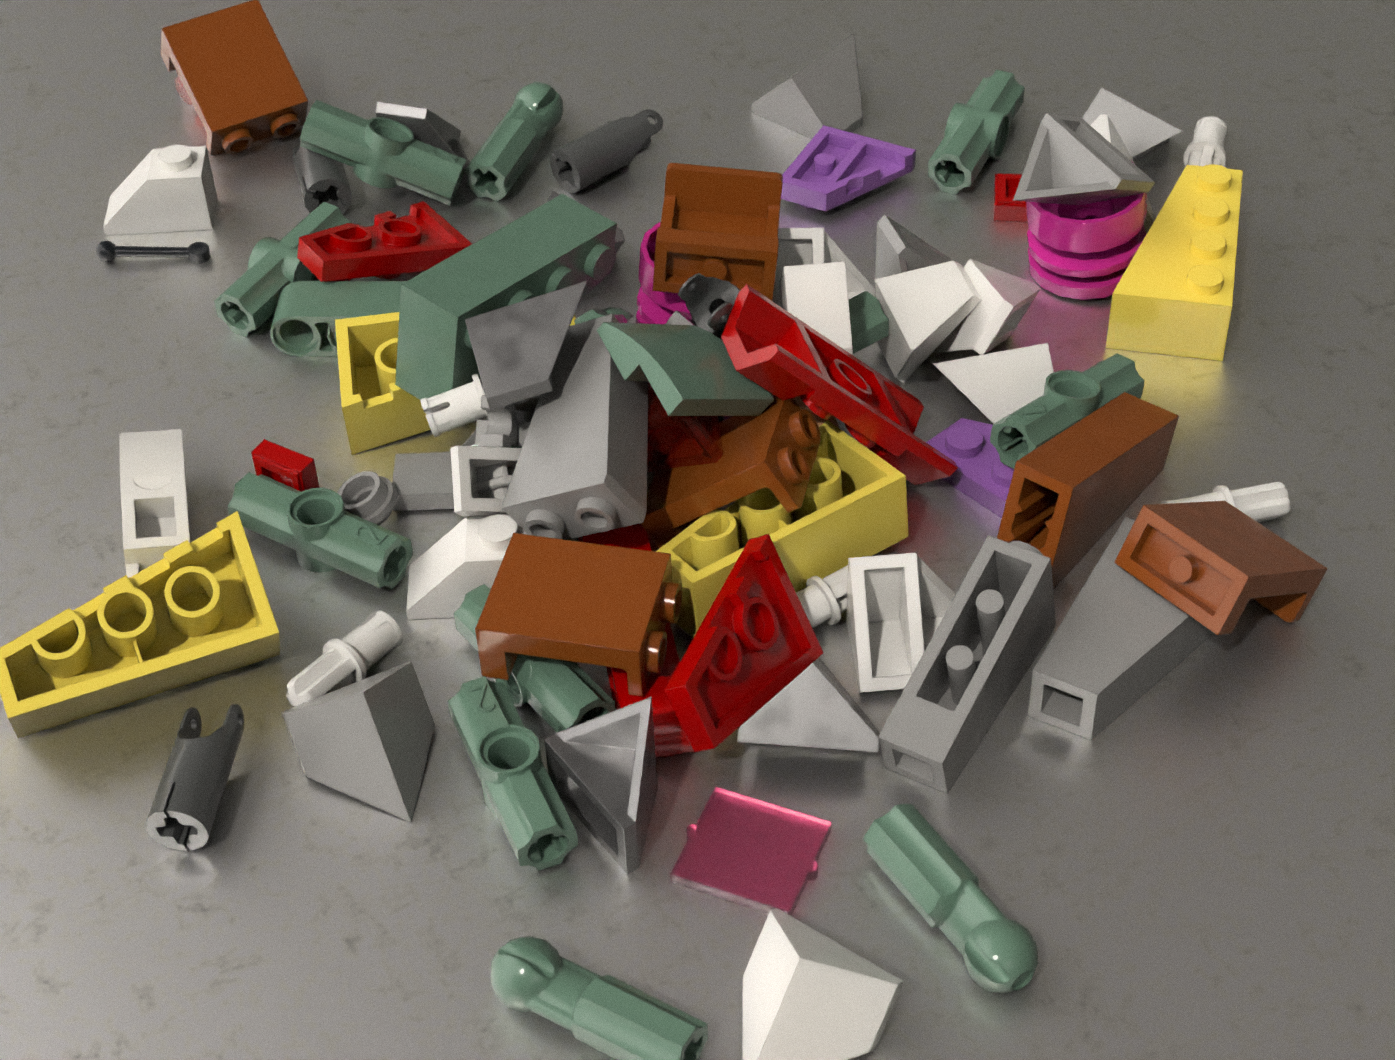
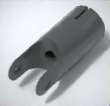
M647 109L632 117H623L609 121L555 149L550 156V166L557 182L569 193H576L629 165L637 153L650 145L651 136L662 129L663 119L661 115L654 110ZM648 118H653L655 124H651Z
M293 147V162L306 209L311 213L321 203L325 202L339 207L343 214L349 208L348 205L352 201L351 190L343 163L304 147Z
M697 273L682 285L678 296L686 302V307L696 325L722 340V333L741 289L728 281L714 277H705Z
M232 704L229 707L223 726L211 735L200 737L202 722L199 711L194 707L186 710L145 823L147 833L163 846L187 851L189 847L191 851L200 849L207 843L244 731V714L238 704Z

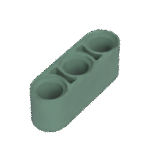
M406 281L292 282L285 286L280 293L270 329V338L281 352L291 356L338 357L335 320L400 312L401 284Z

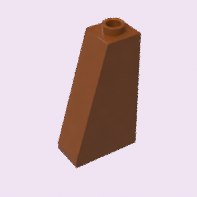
M1124 392L1017 460L997 538L1008 543L1011 541L1028 543L1038 549L1044 556L1051 558L1054 590L1164 469L1179 415Z

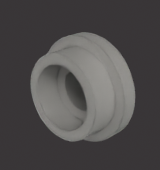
M363 471L353 475L342 484L337 492L344 502L345 511L376 525H381L389 518L398 498L397 489L392 482L373 471Z

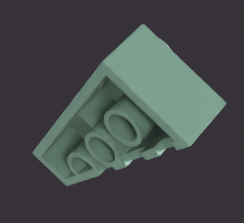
M561 194L401 284L395 385L420 400L473 382L471 375L478 374L479 379H481L465 319L587 281L581 296L582 299L611 273L616 259L614 243L617 223Z

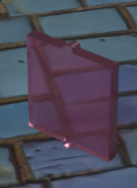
M715 787L697 824H690L686 828L687 843L670 873L671 883L769 914L770 910L778 908L792 916L808 880L813 881L818 877V864L816 862L830 835L831 822Z

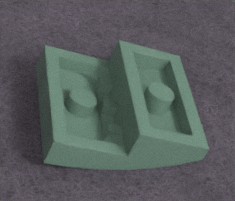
M603 322L597 329L625 381H649L668 416H760L774 400L770 392L736 371L720 338L695 325Z

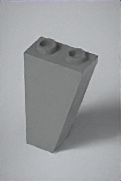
M613 314L569 326L551 372L553 391L541 394L501 507L524 529L527 535L569 540L644 522L647 512L648 381H625L600 338L597 329L603 322L620 323Z
M1125 517L1032 670L1027 716L1089 740L1096 737L1214 634L1211 630L1114 563L1135 522L1134 519Z
M987 536L878 736L885 768L946 794L949 793L1056 626L1051 558L1044 556L1038 549L1022 541H1011L1008 543L998 538Z

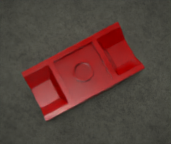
M746 284L741 289L721 336L737 372L782 401L800 396L805 405L822 419L828 420L833 415L844 422L847 430L857 441L906 475V480L914 485L950 477L958 469L952 459L914 435L924 408L919 399Z

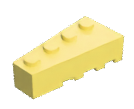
M1215 164L1205 166L1186 165L1112 293L1106 348L1223 361L1233 304L1243 170L1227 169L1224 166Z
M399 312L335 320L341 406L351 454L361 453L431 430L420 400L395 385ZM575 314L573 316L570 326L575 325Z
M827 420L819 426L821 442L801 508L788 513L770 489L762 488L738 499L725 510L716 509L701 516L655 551L671 554L672 582L682 584V604L676 624L694 638L749 539L766 534L770 535L795 592L806 588L807 579L817 575L820 578H824L847 566L848 558L873 556L909 537L906 475Z
M238 511L217 522L215 529L191 543L186 540L163 553V559L128 578L125 575L104 587V593L73 611L68 608L0 647V695L7 718L17 738L280 655L279 630Z

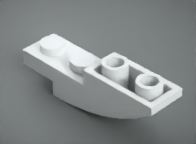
M182 429L119 434L123 551L128 578L163 559V553L188 540L190 543Z

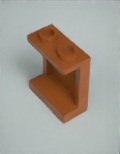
M251 0L161 28L162 59L168 71H177L206 131V146L211 156L224 152L227 154H237L248 149L254 142L270 137L277 139L288 137L296 133L304 125L308 99L259 0Z
M669 163L666 169L661 224L658 227L652 291L679 293L682 285L690 277L700 273L705 277H714L728 281L739 289H742L747 284L773 301L779 245L778 228L783 185L782 174Z
M774 396L773 402L760 416H732L666 447L647 492V512L644 522L640 523L641 526L647 531L658 548H661L701 516L762 488L770 489L788 513L801 508L821 442L820 430L813 415L806 409H800L793 398L782 401Z
M1226 501L1143 505L1114 562L1216 635L1232 634L1250 599H1254L1288 623L1299 621L1328 569Z
M513 533L475 628L482 676L509 680L517 656L522 654L623 669L627 672L629 695L643 697L651 672L661 673L667 651V633L664 632L666 623L676 624L681 610L682 584L672 582L671 554Z

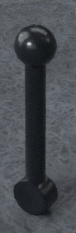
M106 240L101 241L96 247L97 257L104 262L112 261L115 257L189 258L192 263L202 264L211 258L209 245L204 242H195L189 245V247L116 246L114 243Z

